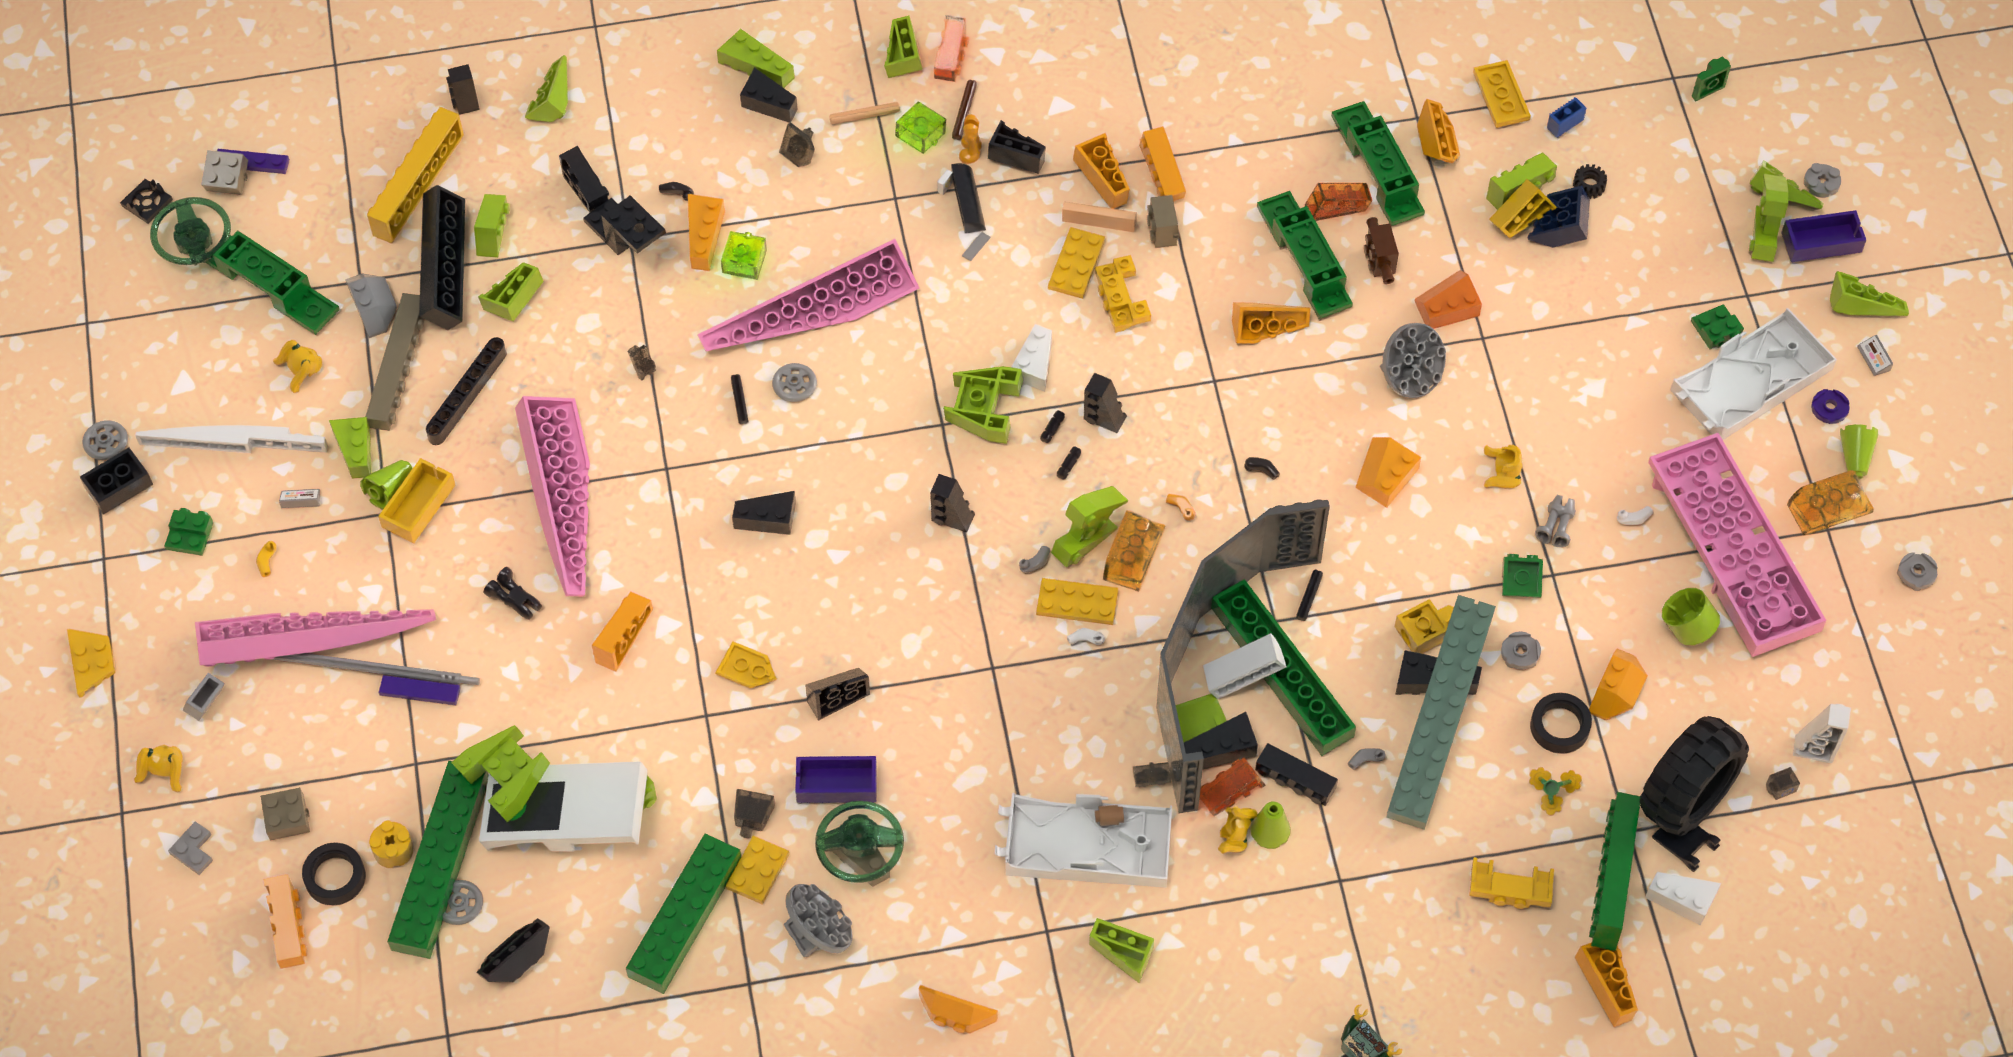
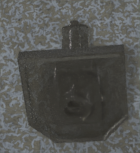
M788 123L779 153L797 167L806 166L811 163L815 151L811 140L814 132L810 127L802 131L793 123Z

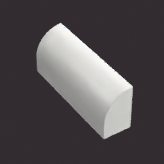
M1270 633L1203 665L1209 692L1217 699H1220L1286 668V664L1278 642Z

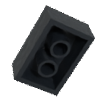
M130 447L80 476L84 488L103 515L153 485L149 473Z

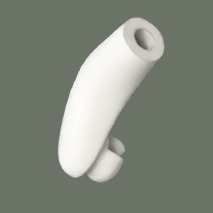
M1649 506L1637 512L1620 510L1617 521L1624 525H1640L1654 512Z
M1081 628L1068 635L1067 640L1070 645L1079 641H1088L1095 645H1101L1104 643L1105 637L1101 632Z

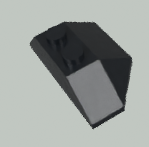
M537 918L533 920V923L516 930L484 959L476 973L487 982H514L544 955L550 927Z

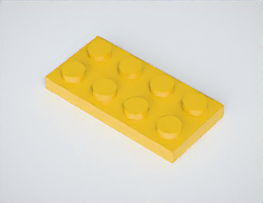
M1508 60L1474 67L1473 73L1496 128L1530 120L1531 115Z
M1070 227L1048 283V289L1083 299L1104 245L1105 236Z
M1042 578L1036 615L1113 625L1118 588Z

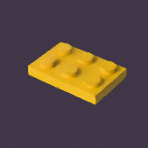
M753 835L727 882L726 889L763 904L789 856V850Z

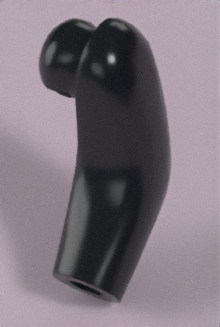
M668 182L659 185L660 193L683 195L682 198L685 201H688V194H694L692 188L679 182Z
M1249 457L1245 460L1244 468L1247 471H1252L1253 469L1262 471L1273 480L1280 475V472L1270 460L1259 457Z

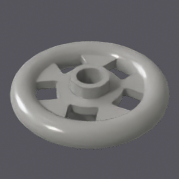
M790 363L782 366L776 371L772 380V387L777 396L789 402H799L809 398L817 386V378L813 370L800 363ZM798 370L799 374H791V371ZM782 376H786L785 382L780 381ZM808 376L809 382L804 383L803 377ZM787 387L791 391L789 393H786L783 391V389ZM803 387L805 391L799 394L797 390Z
M111 420L97 422L90 426L83 436L82 444L84 451L94 459L108 460L125 449L128 442V434L126 429L118 422ZM105 428V431L100 432L99 434H97L96 431H98L99 429ZM114 429L118 431V434L115 436L111 433ZM90 439H95L96 444L90 445ZM115 441L119 442L116 448L111 447ZM102 448L106 450L105 453L98 452V449Z
M455 880L452 889L454 894L451 895L448 901L451 911L448 913L444 912L443 921L452 925H462L474 920L478 916L483 906V896L480 889L474 883L466 880ZM461 888L469 890L467 895L460 892ZM457 899H461V900H462L461 903H458V904L455 903V901H456ZM469 899H475L474 906H468ZM465 910L466 915L457 917V912Z

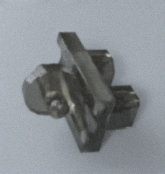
M644 344L641 347L634 345L627 351L636 374L641 381L645 379L647 374L651 375L656 371V364L651 359L649 351Z
M1149 762V765L1133 766L1132 768L1135 787L1140 788L1148 785L1171 783L1168 762L1157 764Z

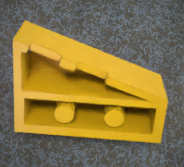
M1526 179L1489 220L1508 238H1511L1527 228L1530 222L1535 219H1541L1544 213L1550 209L1553 211L1557 207L1538 187Z

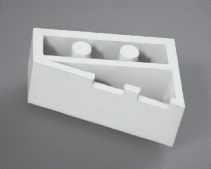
M1035 324L1011 367L1022 369L1024 384L1045 392L1052 345V330Z
M1657 872L1645 898L1701 926L1721 883Z

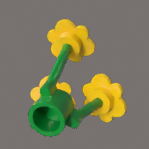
M1539 767L1537 770L1533 769L1529 773L1531 777L1529 783L1534 785L1537 790L1544 789V792L1547 794L1541 798L1543 803L1541 809L1546 810V813L1550 816L1562 810L1563 799L1560 796L1556 797L1560 787L1565 788L1568 793H1573L1575 789L1578 790L1581 787L1582 776L1575 774L1574 770L1562 773L1560 776L1562 781L1560 782L1549 780L1551 773L1547 770L1545 771L1543 767Z

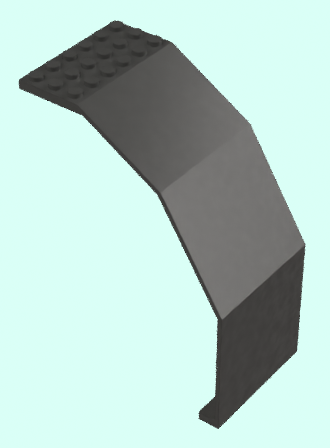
M1317 499L1307 503L1297 502L1293 505H1277L1269 508L1204 558L1198 567L1160 653L1156 709L1178 814L1198 811L1204 760L1202 752L1189 754L1185 752L1171 686L1197 623L1202 616L1211 610L1212 597L1244 579L1248 582L1259 572L1321 563L1330 509L1328 500Z

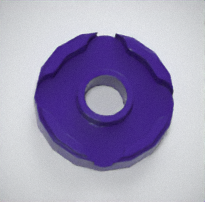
M1823 389L1813 397L1811 408L1815 417L1820 421L1836 424L1847 417L1850 403L1842 392L1835 389L1833 391ZM1831 403L1835 406V408L1830 409L1826 406V404Z

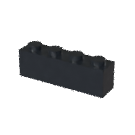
M1267 743L1256 761L1255 770L1261 776L1269 777L1275 780L1277 784L1293 789L1296 794L1304 795L1316 804L1326 806L1337 788V778Z

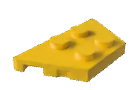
M67 629L76 689L80 698L85 695L84 692L93 686L97 687L104 679L116 673L109 636Z

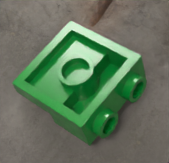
M1723 56L1709 61L1706 71H1702L1697 75L1692 93V98L1695 102L1725 88L1731 65Z
M1724 304L1691 318V323L1709 350L1721 347V345L1737 334H1741L1744 330L1736 315H1731Z
M187 508L173 510L168 525L170 530L164 545L165 550L203 556L213 526L211 515L205 511L192 513Z
M1507 554V557H1503L1502 596L1541 598L1543 559H1539L1538 555H1527V558L1519 557V554Z

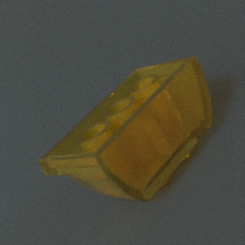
M1854 470L1802 486L1791 496L1787 503L1804 536L1871 514L1874 511L1871 502L1864 492L1862 482Z
M1126 510L1106 559L1103 580L1139 592L1164 533L1165 525L1154 522L1139 513Z

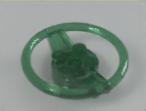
M202 197L183 198L168 204L156 215L150 228L151 244L157 254L166 261L178 265L196 266L199 263H206L207 260L213 258V254L229 239L231 234V222L227 212L216 202ZM191 204L210 207L222 218L224 225L223 235L218 244L209 252H207V249L213 243L210 229L201 218L196 217ZM174 209H176L178 224L174 227V242L178 251L181 254L188 255L189 258H180L167 253L158 241L157 232L159 225L164 217Z
M851 801L834 808L823 818L816 832L815 848L821 864L833 876L847 882L864 883L883 877L895 867L903 852L904 834L897 818L885 807L869 801ZM853 809L875 811L884 816L893 827L892 829L877 825L867 815L855 814L849 816L840 827L825 833L828 825L835 817ZM856 834H861L862 837L857 838ZM877 847H895L891 859L882 868L863 875L849 874L839 870L828 860L825 854L826 851L844 850L847 856L861 858L874 854Z

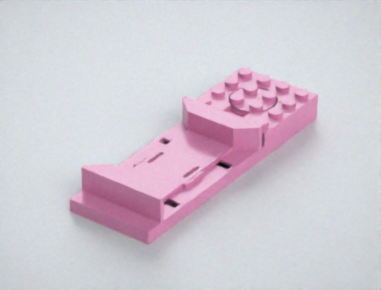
M1719 433L1651 456L1648 463L1655 474L1652 487L1665 492L1715 581L1711 590L1712 594L1717 593L1751 656H1757L1822 632L1826 623L1824 615ZM1731 470L1733 476L1722 479L1720 474ZM1763 526L1765 532L1754 535L1752 529ZM1710 545L1712 551L1707 552L1705 546Z

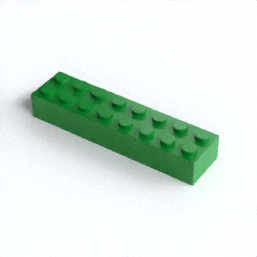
M1617 792L1616 798L1611 799L1607 812V826L1603 836L1605 841L1602 845V859L1599 864L1600 875L1597 878L1596 887L1598 888L1594 897L1595 908H1593L1591 917L1593 922L1589 931V937L1592 938L1591 946L1616 951L1623 929L1640 810V796Z
M704 833L626 966L628 978L662 994L665 993L741 858L740 849Z

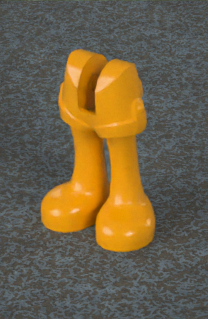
M972 114L967 115L964 120V136L961 139V144L965 149L959 153L960 161L965 164L976 162L980 158V149L982 148V142L978 135L979 121Z

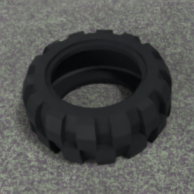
M1703 716L1694 724H1691L1668 748L1647 779L1639 801L1645 816L1670 834L1682 836L1694 830L1716 808L1739 776L1749 752V745L1744 736L1722 719L1712 716Z

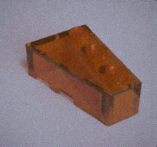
M945 15V30L941 32L942 41L940 47H938L935 60L934 79L955 82L957 75L960 76L962 66L960 62L965 59L964 48L968 47L969 37L966 36V18Z
M1317 183L1304 205L1309 208L1315 221L1365 212L1373 200L1367 183Z
M1244 757L1234 761L1228 770L1218 773L1215 777L1216 779L1211 783L1202 785L1200 788V799L1211 814L1216 816L1226 808L1235 804L1234 801L1240 796L1244 795L1246 798L1251 795L1250 790L1257 786L1263 788L1266 785Z

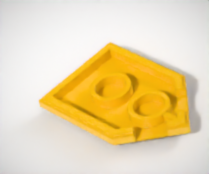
M732 641L715 672L716 675L750 689L777 680L768 655Z

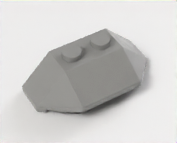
M362 273L345 279L368 337L372 338L386 333L397 305L385 277Z

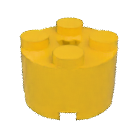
M386 820L373 830L369 844L376 861L381 866L393 868L394 866H402L410 860L413 854V843L405 826L398 822Z

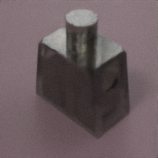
M737 789L734 821L735 826L741 827L739 834L741 837L751 838L753 830H764L775 807L774 796Z

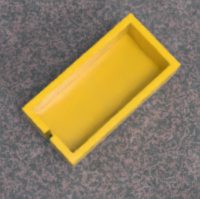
M420 458L379 514L381 527L415 543L455 487L453 474L440 467L436 469L434 464Z

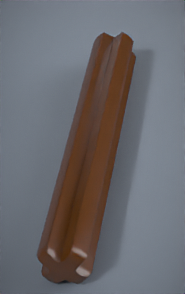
M969 79L967 81L952 132L954 140L962 138L964 120L969 114L977 86L975 80Z

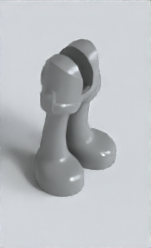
M1558 494L1548 505V512L1550 514L1546 525L1537 527L1535 536L1542 543L1548 544L1551 540L1556 520L1560 518L1552 545L1554 547H1566L1571 540L1569 534L1566 533V528L1569 520L1574 517L1576 512L1575 499L1568 498L1565 506H1562L1563 496Z

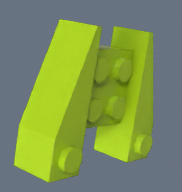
M1763 175V196L1760 198L1759 206L1756 205L1753 239L1749 243V251H1752L1751 259L1774 262L1777 250V236L1781 220L1785 218L1788 206L1786 177Z
M1000 366L953 372L954 387L960 388L954 408L946 406L943 408L945 420L987 441L1007 444L1011 430L1009 416L994 414L999 394L1019 397L1023 383L1022 369Z
M1114 486L1083 494L1069 502L1065 516L1072 521L1069 533L1055 540L1051 553L1066 568L1072 564H1077L1082 557L1118 529L1109 517L1114 510L1126 504L1129 500Z
M516 725L467 748L451 762L470 784L485 771L496 780L502 788L488 802L506 822H509L523 809L550 764L542 752L532 759L517 744L524 735Z

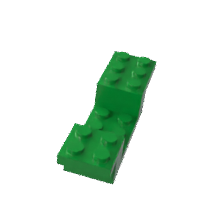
M1365 101L1332 111L1331 116L1353 157L1361 154L1378 185L1376 199L1391 226L1423 216L1425 210L1417 197L1419 183L1381 115L1373 117Z
M1291 191L1257 202V208L1279 248L1287 246L1305 278L1303 292L1318 319L1351 308L1353 302L1345 290L1347 276L1307 206L1300 208Z
M238 230L232 236L227 234L204 257L205 263L231 280L239 275L270 295L275 309L314 335L340 310L337 304L311 288L306 274Z

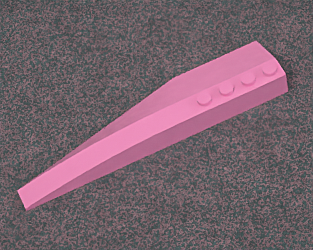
M893 239L697 335L705 351L854 321L919 289V286L896 239Z
M523 396L516 405L515 411L535 501L548 548L565 595L584 597L586 573H584L586 565L585 550L587 549L586 535L588 526L587 500L589 498L587 488L590 462L575 398Z
M434 609L407 610L405 614L398 610H390L387 614H381L379 611H370V614L361 615V611L327 612L323 616L318 612H310L307 616H301L299 613H290V616H281V613H270L195 622L199 663L209 667L217 663L233 664L236 661L242 660L252 662L260 658L270 660L277 656L339 648L396 634L434 621L436 616Z

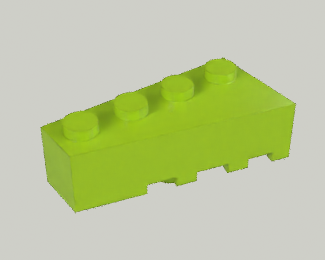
M1542 152L1526 160L1523 166L1520 164L1514 166L1511 172L1505 170L1501 172L1500 177H1491L1486 199L1498 210L1526 179L1539 189L1546 182L1549 183L1554 180L1557 165Z

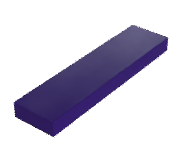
M383 675L378 693L380 696L456 706L461 688L460 685Z

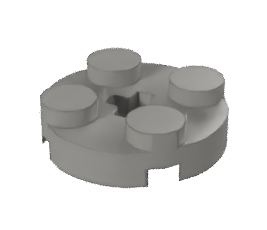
M1814 163L1806 171L1804 185L1816 197H1829L1833 193L1836 194L1840 188V170L1827 164ZM1820 178L1825 179L1826 181L1824 183H1821Z
M1911 552L1901 559L1897 575L1905 585L1911 587L1914 591H1920L1930 587L1935 582L1938 575V567L1931 556L1925 553L1915 554V552ZM1913 568H1920L1922 570L1921 574L1914 572Z
M1523 631L1511 633L1503 641L1501 647V655L1507 667L1519 670L1534 667L1541 654L1539 641L1531 637V634ZM1519 647H1522V650H1526V652L1520 654L1517 650Z

